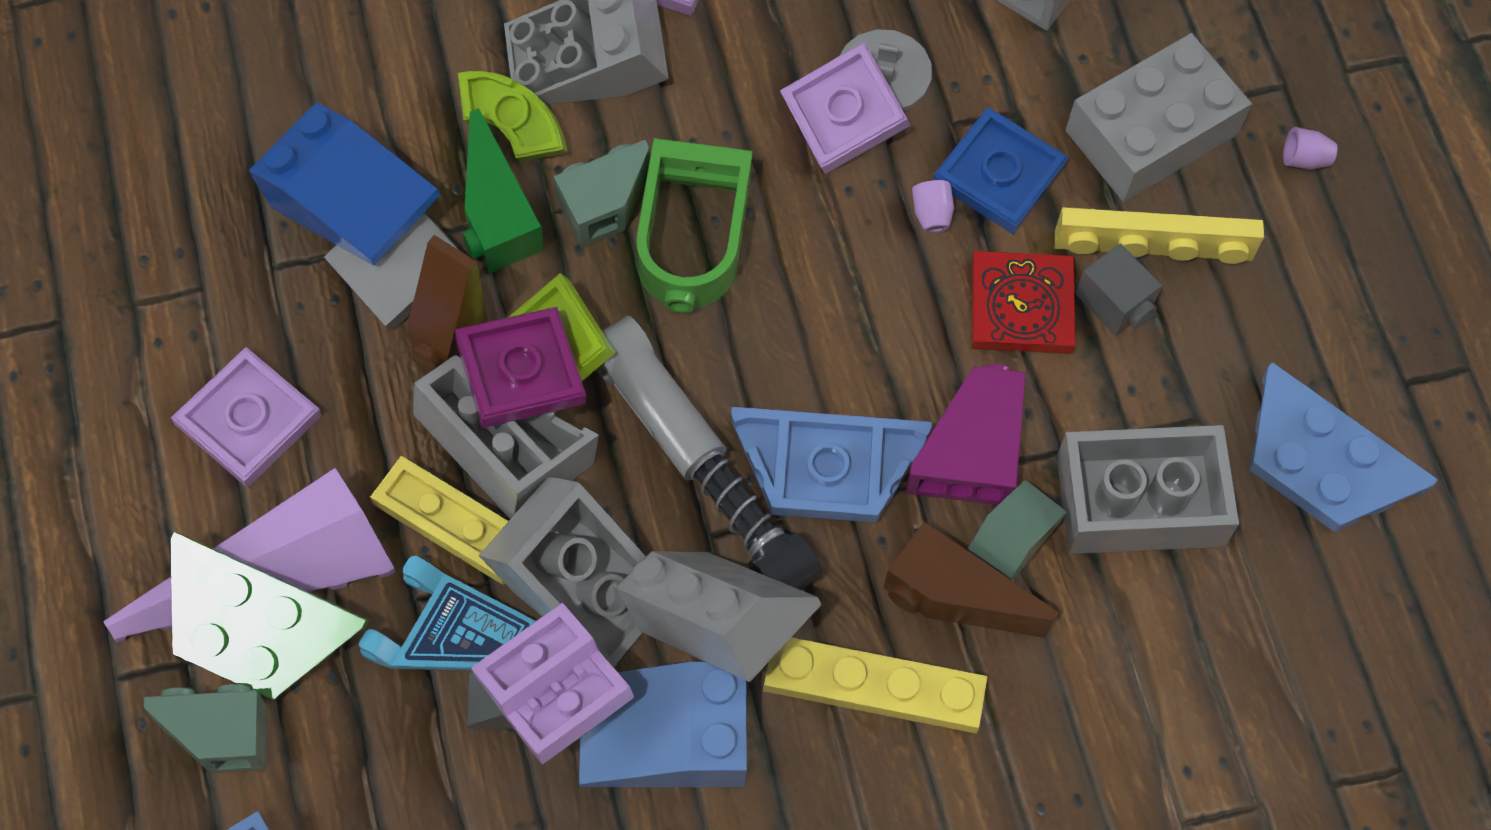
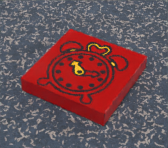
M974 251L972 256L971 349L1073 354L1075 348L1074 256Z

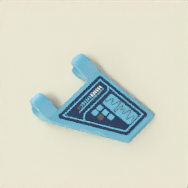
M411 556L403 567V579L411 587L432 594L431 598L402 647L373 629H368L359 642V647L363 657L391 669L472 671V666L536 621L444 574L418 556Z

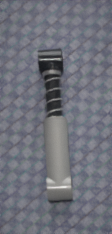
M626 315L602 330L615 354L596 369L597 373L608 385L615 386L685 480L700 481L702 484V494L712 497L716 503L715 511L717 514L725 515L730 521V531L739 533L743 538V548L745 551H749V556L751 557V560L748 562L750 570L799 590L804 589L822 577L821 565L805 540L795 532L791 534L784 533L781 528L772 526L768 520L771 514L764 515L754 502L756 496L750 497L740 484L742 477L736 479L726 466L728 459L722 460L727 450L655 356L652 345L640 325L631 316Z

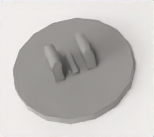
M875 29L857 35L845 45L840 56L861 43H866L903 111L911 109L924 98L932 80V63L925 49L911 36L895 30Z

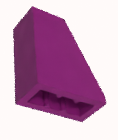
M988 364L984 367L974 366L911 464L906 484V494L999 505L1016 489L1026 372L1013 371L1010 367L1002 364Z

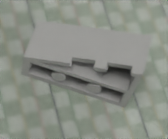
M457 355L414 383L413 415L509 519L516 514L548 476L572 481L594 465L599 435L586 427L581 431L555 416L556 411L482 428L462 360Z

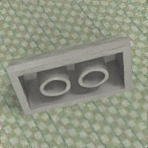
M652 551L616 587L641 632L748 682L761 671L821 606L818 597L709 552Z

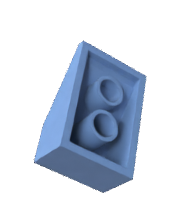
M685 662L618 672L630 686L634 698L580 737L579 787H745L747 773L746 680L707 662Z

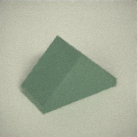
M1024 480L988 514L967 551L1014 581L1068 513L1027 480Z

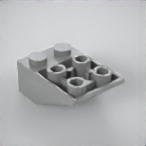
M559 0L504 23L511 79L530 89L546 105L627 96L669 79L657 0Z

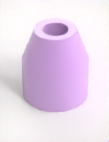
M1293 127L1289 131L1283 149V161L1286 166L1307 170L1332 166L1337 156L1336 142L1319 131Z
M932 180L915 185L912 188L914 212L926 233H940L948 230L954 211L951 183L944 180Z

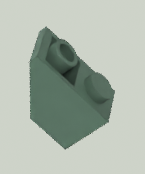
M646 140L633 145H619L603 157L588 163L579 162L572 164L564 169L561 174L554 176L556 201L580 248L626 230L647 180L650 152Z
M229 684L218 687L217 693L195 694L194 690L188 688H169L163 690L161 696L144 697V709L155 723L209 773L266 770L267 706L257 690L251 691V688L246 685Z

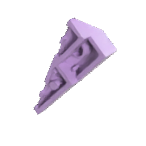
M336 468L214 548L308 592L327 587L335 590L347 587L348 582L376 575L384 578L395 573L390 559L364 512ZM172 576L103 621L117 643L126 641V636L159 628L163 631L173 629Z

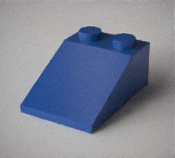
M317 102L249 170V173L273 210L373 266L440 196L436 187L354 122Z

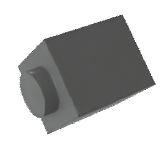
M1120 243L1083 271L1075 294L1116 336L1130 325L1134 329L1141 327L1154 315L1157 310L1154 303L1162 285Z

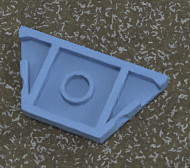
M1273 362L1265 371L1262 379L1264 388L1261 407L1257 413L1255 426L1257 433L1256 441L1252 447L1249 471L1333 532L1356 524L1360 518L1367 515H1377L1391 509L1395 503L1416 494L1421 496L1428 493L1438 480Z
M732 407L731 423L772 515L877 523L910 470L914 459L930 436L932 422L743 407Z

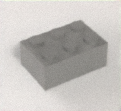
M1190 33L1074 100L1065 131L1119 198L1125 202L1238 135L1252 103L1197 38Z
M1224 425L1066 432L1056 457L1062 506L1068 513L1064 517L1068 554L1225 547L1239 526Z

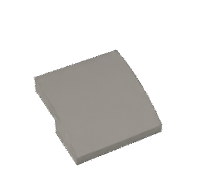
M424 212L374 266L337 245L324 258L386 327L395 330L411 313L427 242L433 235H436L459 251L461 250Z

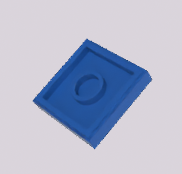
M987 107L935 172L933 180L950 182L953 197L1014 235L1065 169L1069 156Z

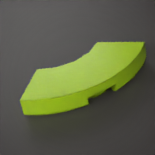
M467 71L458 73L463 120L469 123L470 112L479 108L486 123L500 129L510 140L515 157L520 162L568 153L566 141L556 117L542 99L530 89L509 77L492 72Z

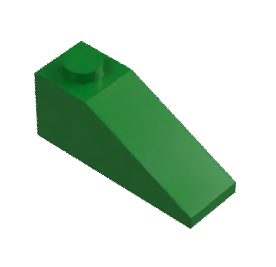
M478 108L470 112L465 192V215L468 230L461 233L472 259L475 260L481 257L490 274L544 251L541 225Z

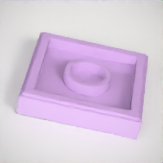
M865 42L780 90L825 174L911 126Z
M245 347L181 407L171 419L176 427L248 488L318 421L322 414L316 405Z

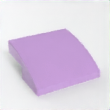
M563 603L471 667L474 675L542 765L634 698L630 686L600 653L594 638Z

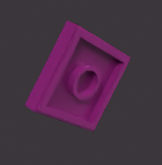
M557 307L455 329V341L482 428L585 404L586 393Z

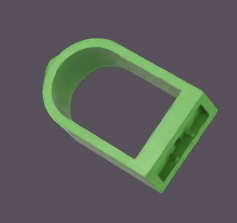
M654 138L637 232V265L643 286L651 296L663 303L667 310L675 313H690L695 308L707 306L720 299L733 284L737 272L750 188L753 151ZM661 181L736 191L726 254L723 260L708 273L695 277L675 276L662 270L652 260L649 250Z

